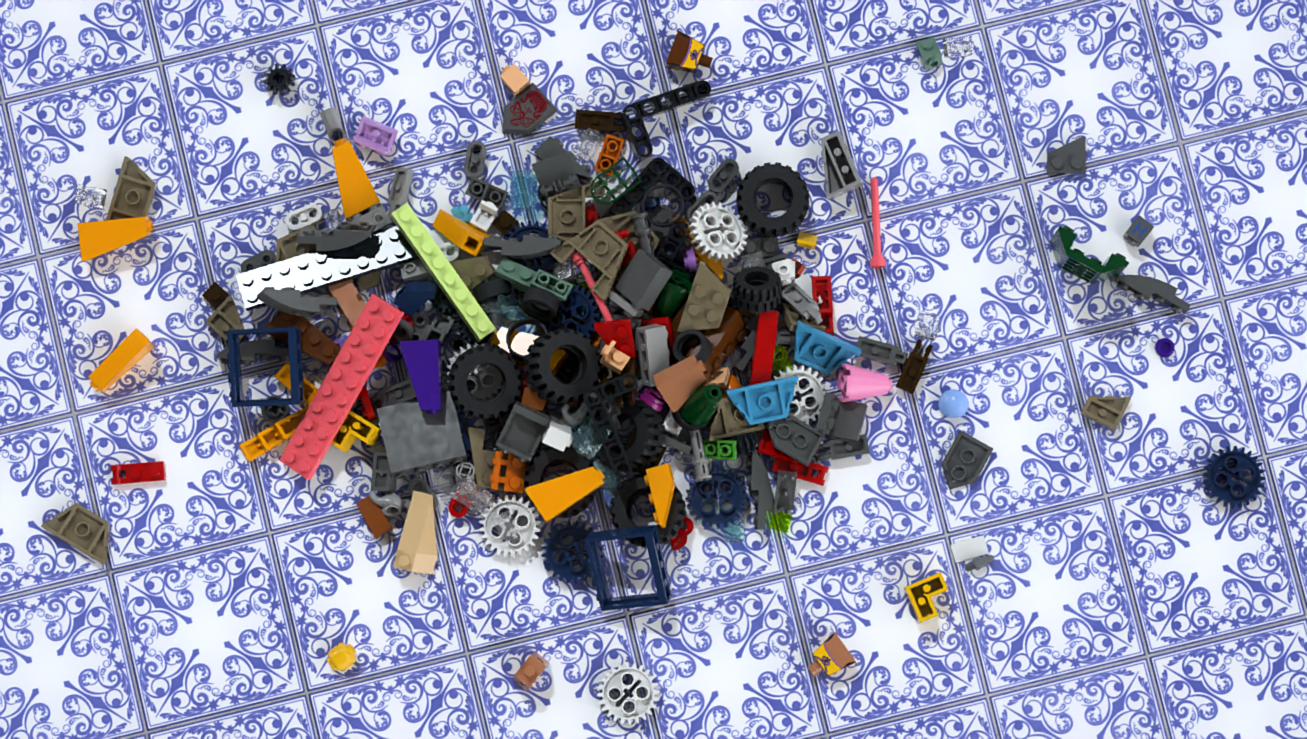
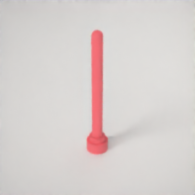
M873 177L870 180L874 255L870 259V268L886 267V262L883 255H881L878 179Z
M579 252L572 254L570 258L573 264L580 268L605 321H612L613 318L604 300L591 290L595 281L586 265L587 259Z

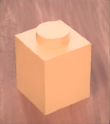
M515 64L512 66L508 65L501 71V80L515 96L530 85L528 78Z

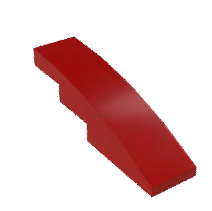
M831 276L811 277L812 299L818 303L819 299L817 297L820 296L823 301L818 305L820 309L818 312L823 319L818 325L823 324L826 327L825 333H832V336H834Z
M770 310L758 313L749 385L770 381L776 342L778 311Z

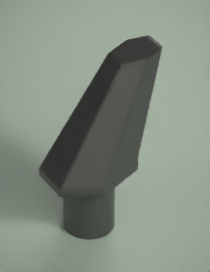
M994 556L974 558L973 562L965 564V569L967 572L974 569L978 571L995 560Z

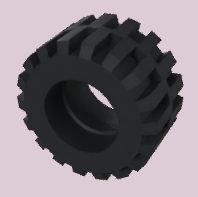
M756 266L742 269L733 277L734 304L739 309L750 311L751 313H762L776 308L781 301V277H779L775 270L768 269V267Z

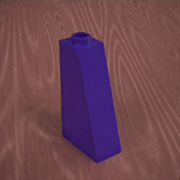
M400 341V348L420 409L426 411V414H438L439 410H443L441 341Z

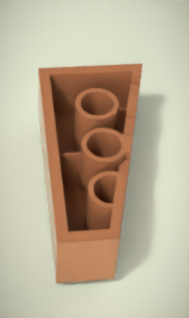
M348 280L328 286L330 291L327 293L330 297H337V302L340 306L337 309L343 318H348L350 323L347 325L352 330L366 303L353 282Z

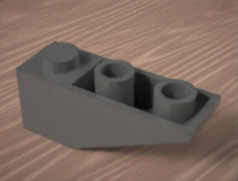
M550 136L534 151L535 156L542 161L565 152L562 148L564 144L557 137L553 139ZM569 151L568 155L577 177L590 181V169L584 164L580 165L576 161L578 158Z

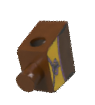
M678 31L666 61V68L696 73L699 65L710 68L713 58L703 54L705 50L704 44Z

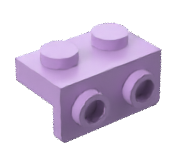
M363 116L352 141L356 142V145L359 147L373 149L374 153L378 155H387L392 150L399 130Z

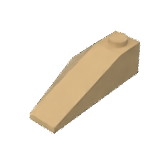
M413 491L395 556L394 568L409 572L433 574L438 552L432 494Z

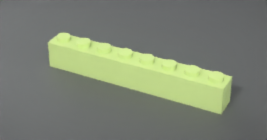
M406 203L392 212L390 217L477 341H481L494 332L496 328L409 204Z

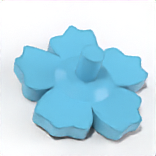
M462 204L460 208L459 206H453L451 209L453 216L467 224L473 218V213H467L469 211L467 205Z

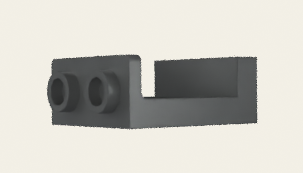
M516 401L496 442L498 450L506 454L511 452L520 461H531L551 417Z

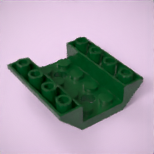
M1059 226L1050 240L1058 267L1090 284L1118 277L1129 264L1126 261V257L1119 253H1112L1102 264L1096 258L1092 257L1089 259L1085 257V253L1076 248L1074 250L1070 249L1077 235L1068 226Z

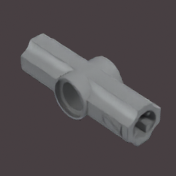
M332 107L319 112L332 146H334L335 142L332 139V135L335 132H341L343 134L342 138L346 140L347 137L336 108Z

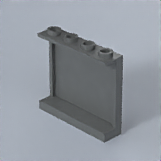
M450 391L443 393V410H439L438 414H426V411L420 409L417 399L377 408L393 479H404L414 473L421 475L426 473L427 470H441L447 465L453 464L458 466L460 463L468 461L455 403L451 398Z

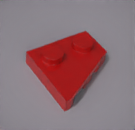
M631 318L594 323V329L605 344L610 345L612 340L616 342L614 348L630 358L636 357Z

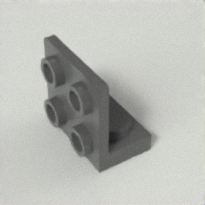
M826 392L816 429L827 436L858 441L868 406L854 401L841 402L833 393Z

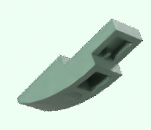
M503 257L495 271L496 276L511 282L512 288L524 293L530 288H543L554 293L559 301L565 302L573 288L572 284L543 270L533 271L506 257Z

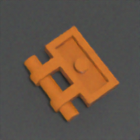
M495 451V458H492V464H494L493 472L489 479L491 481L490 489L498 490V484L501 482L503 483V491L523 493L527 461L518 460L516 455L510 452L507 454V460L502 459L503 452ZM501 465L506 466L504 477L500 476Z

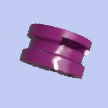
M645 386V391L640 393L638 397L660 412L662 405L666 401L659 391L653 387Z

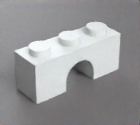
M549 410L548 416L551 419L542 436V443L564 452L565 448H569L572 443V428L561 421L562 415Z

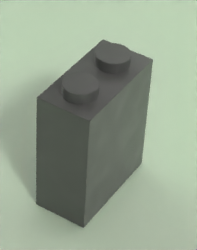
M638 249L615 288L621 292L619 295L622 298L631 301V306L638 310L643 308L649 311L673 272L651 253Z

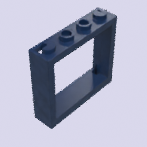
M300 326L228 330L226 344L229 345L227 363L230 364L228 382L231 384L229 397H231L232 407L298 405L305 403ZM288 333L291 398L243 400L239 335Z
M656 525L596 531L588 534L585 538L586 546L584 548L588 551V566L592 569V583L597 590L596 600L599 601L601 611L668 604L672 594ZM645 536L657 593L611 598L598 542Z

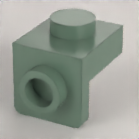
M934 36L916 42V48L923 60L925 70L943 64L941 51Z

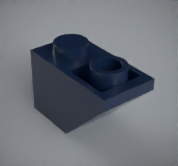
M408 281L396 293L393 303L411 317L415 312L419 313L428 300L432 301L435 298L438 284L435 281Z

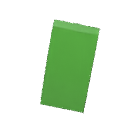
M703 439L705 457L708 459L737 460L736 440L717 439L708 441V439Z

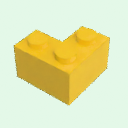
M350 410L331 444L345 453L349 452L357 438L373 447L382 431Z
M941 572L904 587L919 624L938 616L931 597L948 590Z

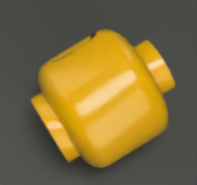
M340 642L329 650L327 661L335 671H345L355 663L356 657L354 654L356 650L351 644L346 645Z

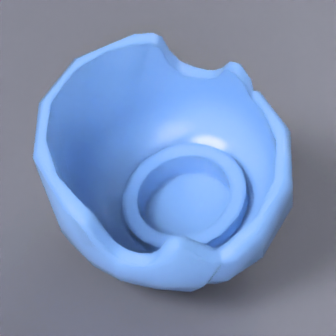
M951 389L945 391L940 396L938 407L944 416L958 418L964 416L967 412L969 401L964 393Z

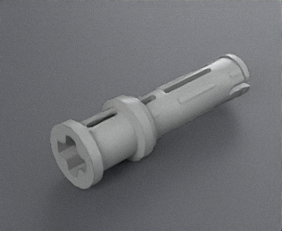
M689 431L694 456L692 466L695 467L696 472L695 482L710 480L712 475L709 474V459L705 457L701 431Z

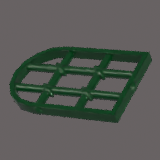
M623 157L607 170L597 175L592 181L590 192L596 202L603 205L611 204L639 185L642 180L625 157ZM624 160L627 166L617 172L614 167ZM630 168L634 174L623 181L620 177L621 173ZM612 170L613 176L604 182L601 176ZM636 176L639 182L629 188L626 185L627 182ZM617 177L620 184L610 190L607 183ZM599 179L600 185L592 190L594 182ZM623 185L626 191L615 197L614 191ZM604 186L607 190L606 194L597 199L593 193ZM608 195H611V197L614 199L609 202L601 201Z

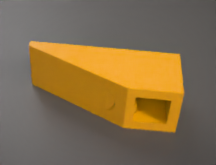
M442 209L439 210L432 225L459 248L475 257L481 254L485 248L483 245L484 237L490 238V235Z
M668 463L645 469L647 475H644L646 486H650L651 494H649L650 503L655 505L656 512L653 513L655 522L662 528L666 527L675 489L672 469Z

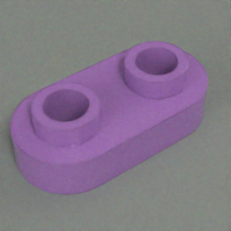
M685 246V250L681 251L685 269H689V273L697 272L693 246Z

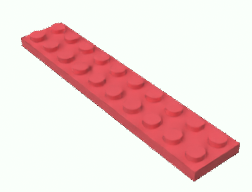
M376 294L370 296L280 457V462L307 480L312 479L403 317L404 312Z

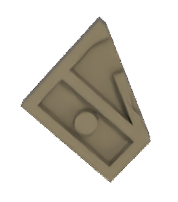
M230 295L205 321L225 341L227 340L228 330L245 329L233 297ZM239 335L240 341H241L246 335Z

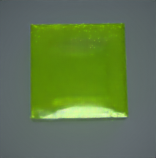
M780 511L779 514L773 513L769 528L788 533L792 514H787L783 511Z

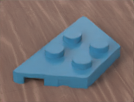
M800 321L796 323L794 360L824 374H829L843 363H848L847 360L854 355L858 357L862 353L861 348Z
M798 376L725 390V393L749 425L787 418L790 410L789 405L794 396L795 384L798 382Z

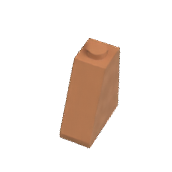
M695 355L653 375L657 389L673 413L706 380L704 374L706 367L702 360H697Z

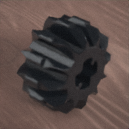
M276 63L274 70L269 66L268 70L270 73H264V76L268 79L263 81L265 85H268L267 91L273 90V95H276L279 91L281 96H284L285 89L290 93L291 90L288 86H295V83L291 80L296 79V76L291 74L293 70L291 68L286 69V64H283L280 68L278 63ZM278 76H281V77H282V79H281L282 82H281V83H278V82L275 80V79L278 80V78H277Z
M755 432L726 438V440H736L737 455L758 449V439Z

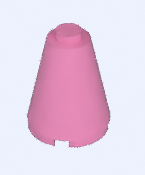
M845 363L841 365L844 368L839 369L837 389L841 390L842 396L838 395L841 402L885 395L892 389V380L886 374Z

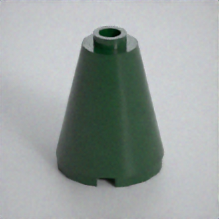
M670 269L673 273L655 300L652 314L654 318L669 317L671 321L689 297L693 283L689 281L690 277L687 274L675 269Z
M713 384L698 387L678 409L682 419L692 423L691 425L694 426L708 423L712 419L722 398L721 389Z

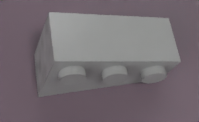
M836 131L821 138L826 198L832 200L863 186L864 184L842 134Z
M653 324L636 328L635 348L638 351V360H636L637 379L645 386H656L653 375L670 367V351L667 345L668 332L664 325Z

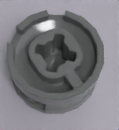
M273 395V396H269V397L266 398V399H275V398H281V397H280V396ZM261 406V412L266 420L276 423L288 416L289 406Z

